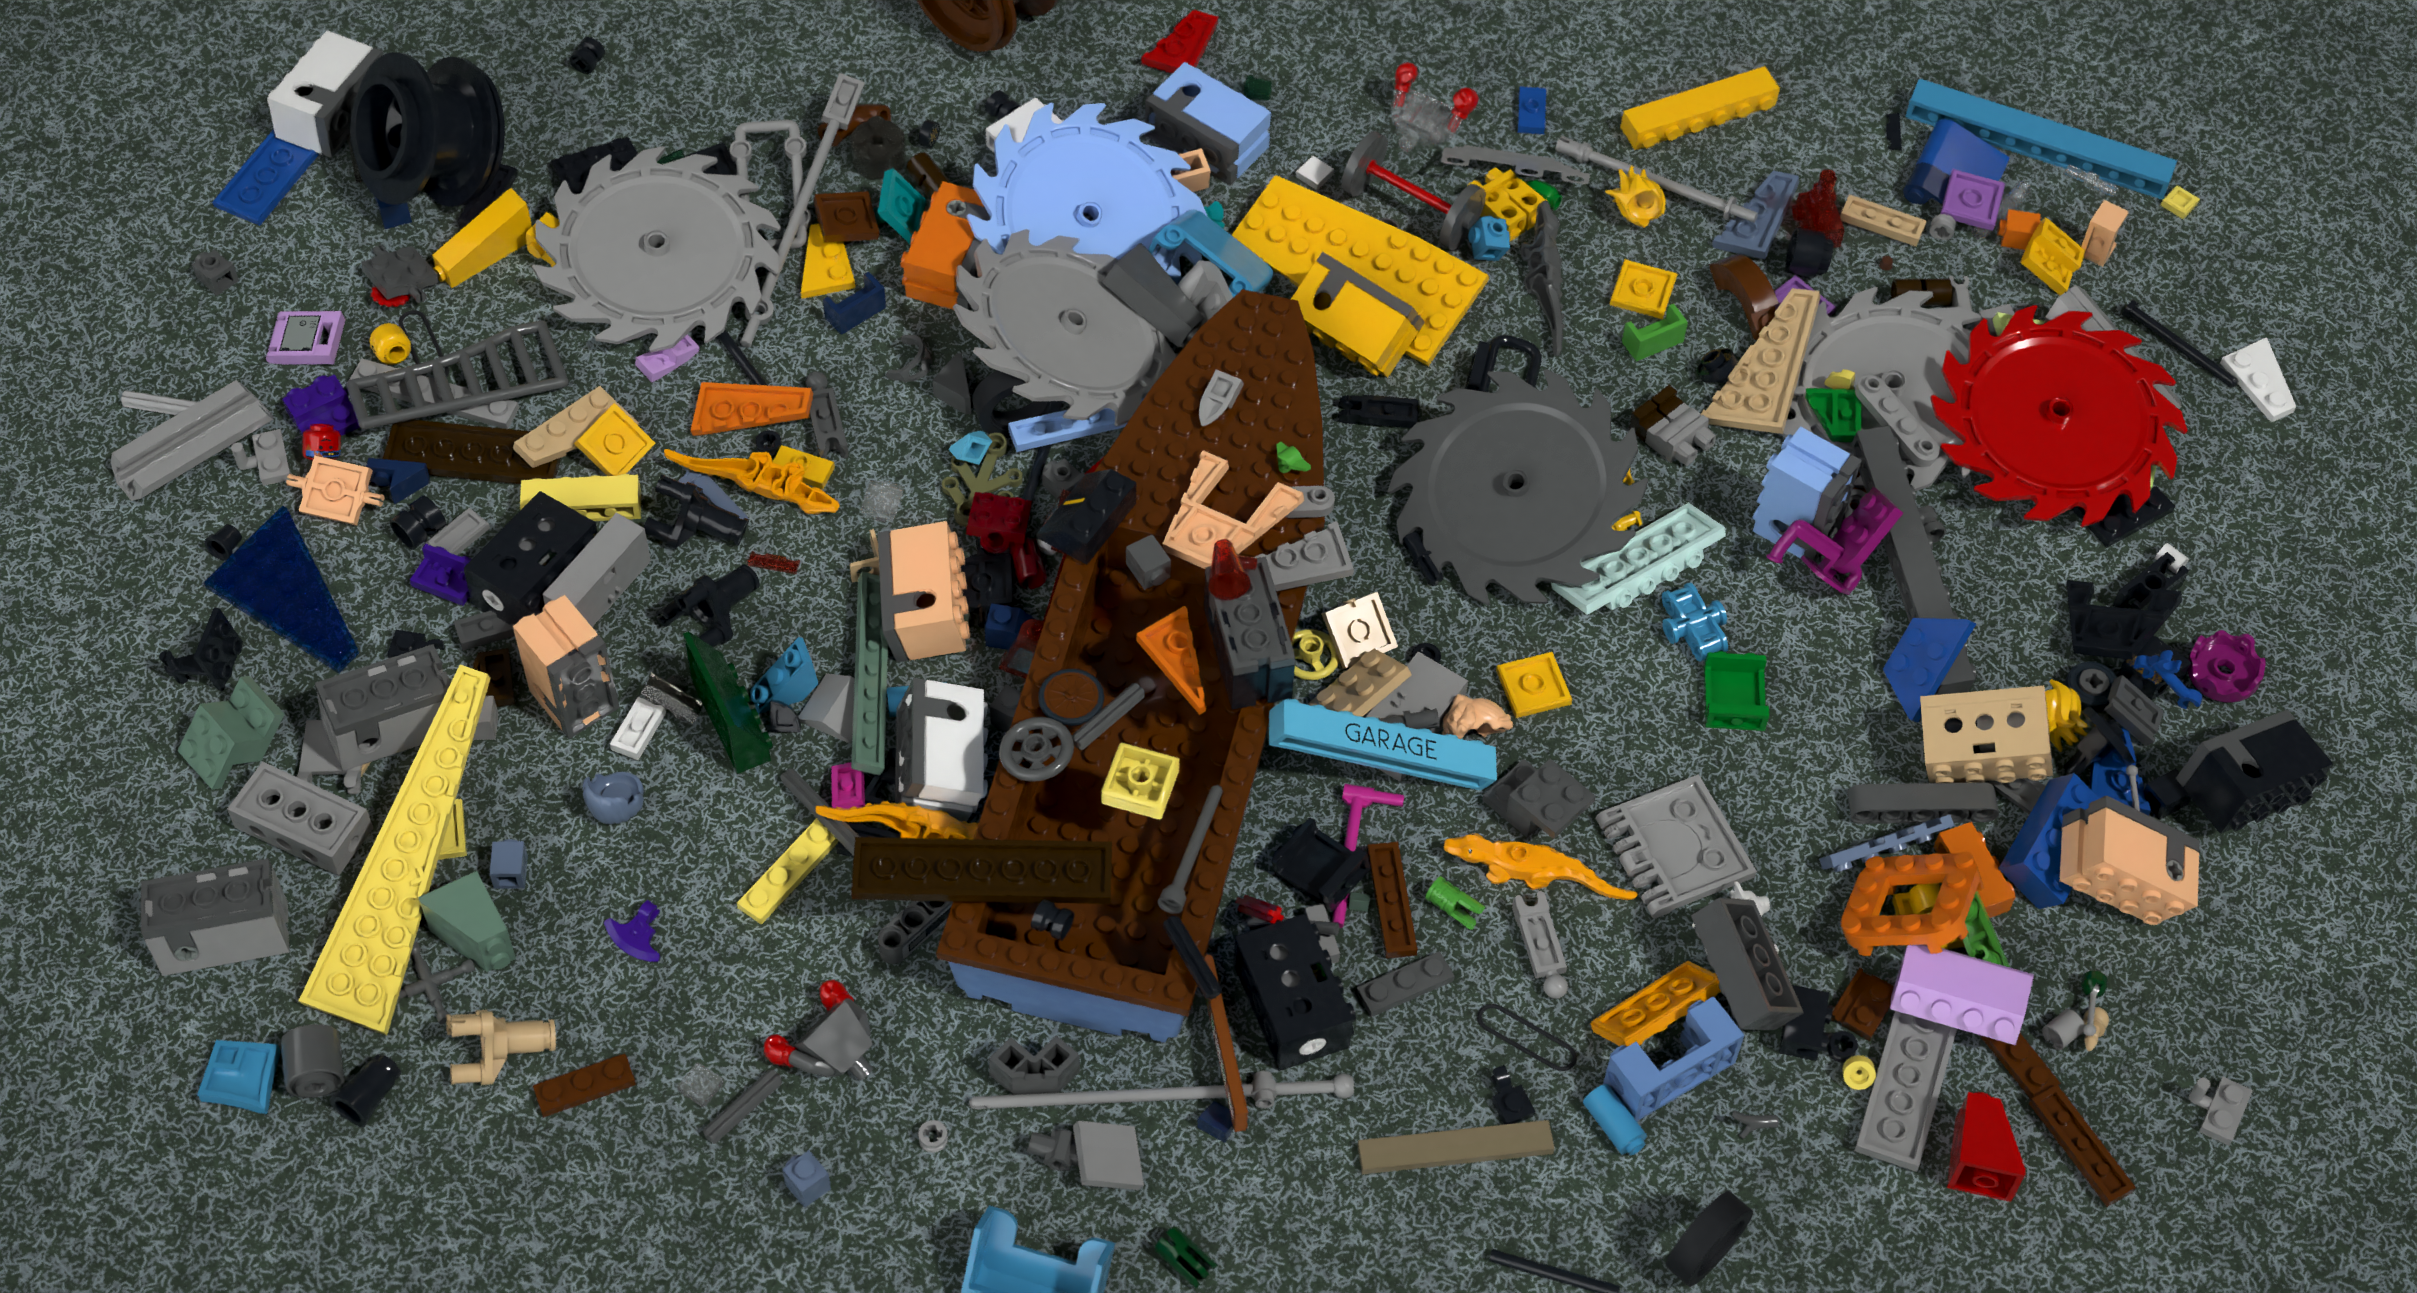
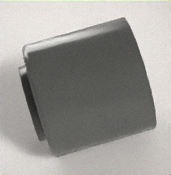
M310 1024L294 1028L282 1036L280 1046L287 1092L298 1097L315 1098L333 1093L342 1087L345 1076L338 1030L327 1025Z

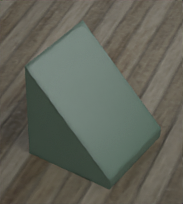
M1351 892L1349 909L1368 912L1370 895Z

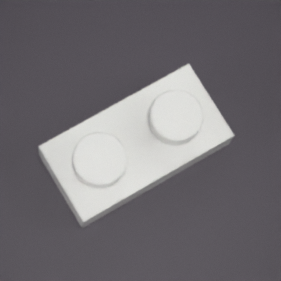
M638 697L610 743L611 750L639 760L666 714L665 707Z

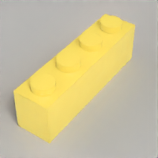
M594 475L577 478L562 477L557 479L534 478L532 480H521L520 510L539 491H542L593 521L610 520L616 512L627 519H641V487L638 475Z

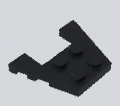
M2067 580L2074 654L2133 660L2181 604L2182 592L2154 589L2148 610L2090 605L2095 591L2093 582Z

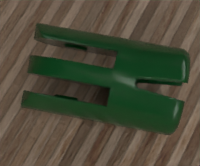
M1173 1226L1166 1233L1174 1246L1160 1237L1155 1244L1154 1250L1196 1289L1200 1283L1180 1262L1183 1260L1204 1280L1209 1276V1273L1189 1252L1195 1253L1212 1270L1218 1264L1178 1227Z

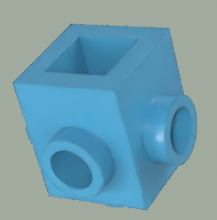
M1492 216L1480 217L1469 229L1468 239L1472 246L1474 259L1499 261L1510 249V233L1507 230L1505 219H1498Z

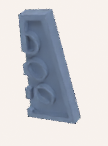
M1772 171L1754 192V197L1749 203L1746 202L1742 206L1758 212L1755 223L1740 217H1736L1734 220L1731 219L1725 226V231L1714 238L1713 247L1765 260L1799 185V176Z
M1949 814L1819 858L1823 870L1833 867L1836 873L1853 867L1851 863L1853 860L1861 858L1862 863H1865L1869 858L1879 856V851L1888 849L1890 854L1907 848L1906 842L1915 840L1916 844L1934 839L1932 833L1953 827L1954 823Z

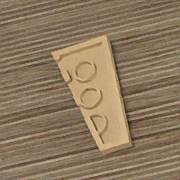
M599 386L515 441L513 449L532 468L564 457L566 452L578 449L574 444L576 440L614 402L637 425L639 423Z

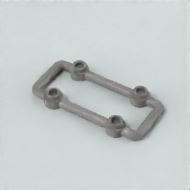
M792 120L741 123L735 129V141L730 145V155L732 160L736 162L737 175L747 180V162L752 158V148L750 143L746 141L745 134L789 131V138L785 141L784 147L787 157L791 159L795 208L804 185L802 158L807 152L806 142L800 137L798 124ZM743 193L738 196L750 202L749 193ZM807 208L790 249L800 248L806 243L807 229L812 222L811 213ZM792 209L791 212H790V214H789V220H790V218H791V215H792L794 209ZM782 239L766 241L774 250H778Z

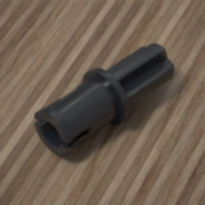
M1412 532L1402 539L1404 541L1403 545L1413 559V566L1419 568L1428 584L1435 586L1437 585L1435 584L1436 581H1439V583L1443 581V574L1439 573L1429 557L1431 551H1426L1419 534Z

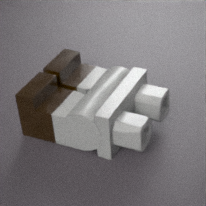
M1670 384L1653 396L1651 400H1648L1631 413L1629 430L1635 428L1636 436L1656 452L1664 455L1665 459L1670 463L1677 459L1688 466L1697 457L1698 451L1693 447L1695 444L1704 451H1708L1714 446L1716 435L1708 429L1709 419L1704 415L1701 416L1696 409L1689 407L1678 398L1677 390Z

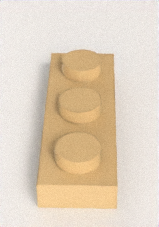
M1850 194L1839 219L1840 221L1916 247L1927 222L1926 220Z

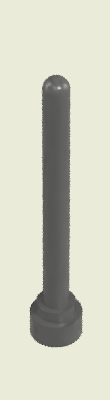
M1219 785L1211 787L1172 884L1168 885L1161 892L1158 905L1166 912L1177 914L1184 907L1186 902L1184 887L1223 793Z

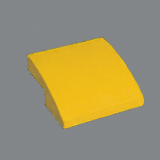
M2045 217L2033 233L2024 251L2021 263L2057 294L2062 295L2068 291L2073 272L2081 268L2085 250Z

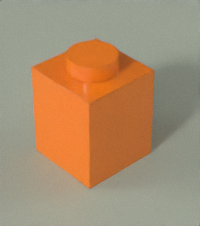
M2008 209L2005 220L2000 219L1997 235L2002 236L2001 246L2025 250L2033 233L2040 224L2041 214Z

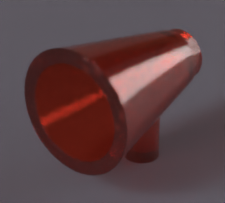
M1227 539L1218 540L1214 544L1208 585L1210 593L1222 600H1233L1243 596L1249 590L1251 584L1245 569L1256 570L1257 558L1238 556L1231 541Z

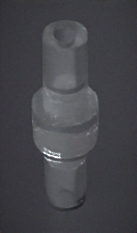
M2070 164L2065 171L2066 175L2082 182L2083 186L2093 190L2095 188L2111 197H2114L2118 190V187L2101 180L2099 175L2091 171L2087 173Z

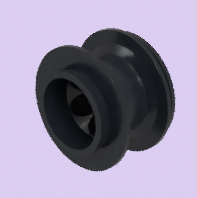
M387 53L374 61L362 79L351 115V142L357 166L365 185L377 199L387 204L407 203L414 199L422 189L437 203L450 207L465 205L481 196L496 177L501 164L505 142L503 107L499 93L491 78L482 69L461 57L442 58L434 63L427 72L415 58L405 53Z

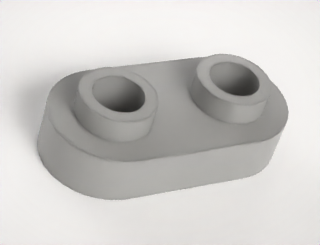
M1325 486L1291 487L1303 492L1304 502L1285 516L1286 518L1324 517L1333 511L1335 496L1329 488Z

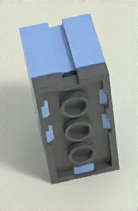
M1186 62L1145 100V123L1155 127L1153 131L1146 133L1145 136L1167 149L1175 151L1178 155L1202 148L1211 170L1210 174L1230 186L1269 147L1270 133H1268L1267 129L1270 127L1271 112L1264 106L1258 105L1246 98L1242 93L1232 90L1221 81L1213 79L1200 69Z
M1800 426L1794 435L1789 434L1785 438L1781 446V452L1779 454L1774 453L1769 459L1766 466L1769 471L1761 484L1764 489L1757 499V503L1760 505L1752 517L1755 520L1753 532L1776 544L1788 527L1798 519L1807 521L1832 539L1841 528L1862 461L1852 454L1850 456V453ZM1798 537L1787 550L1800 559L1804 554L1813 561H1816L1821 554Z

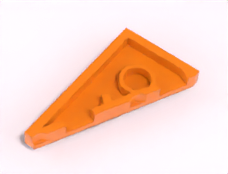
M1183 606L1137 633L1136 641L1200 715L1206 711L1203 686H1201L1196 651L1193 646V635L1190 630L1188 610Z

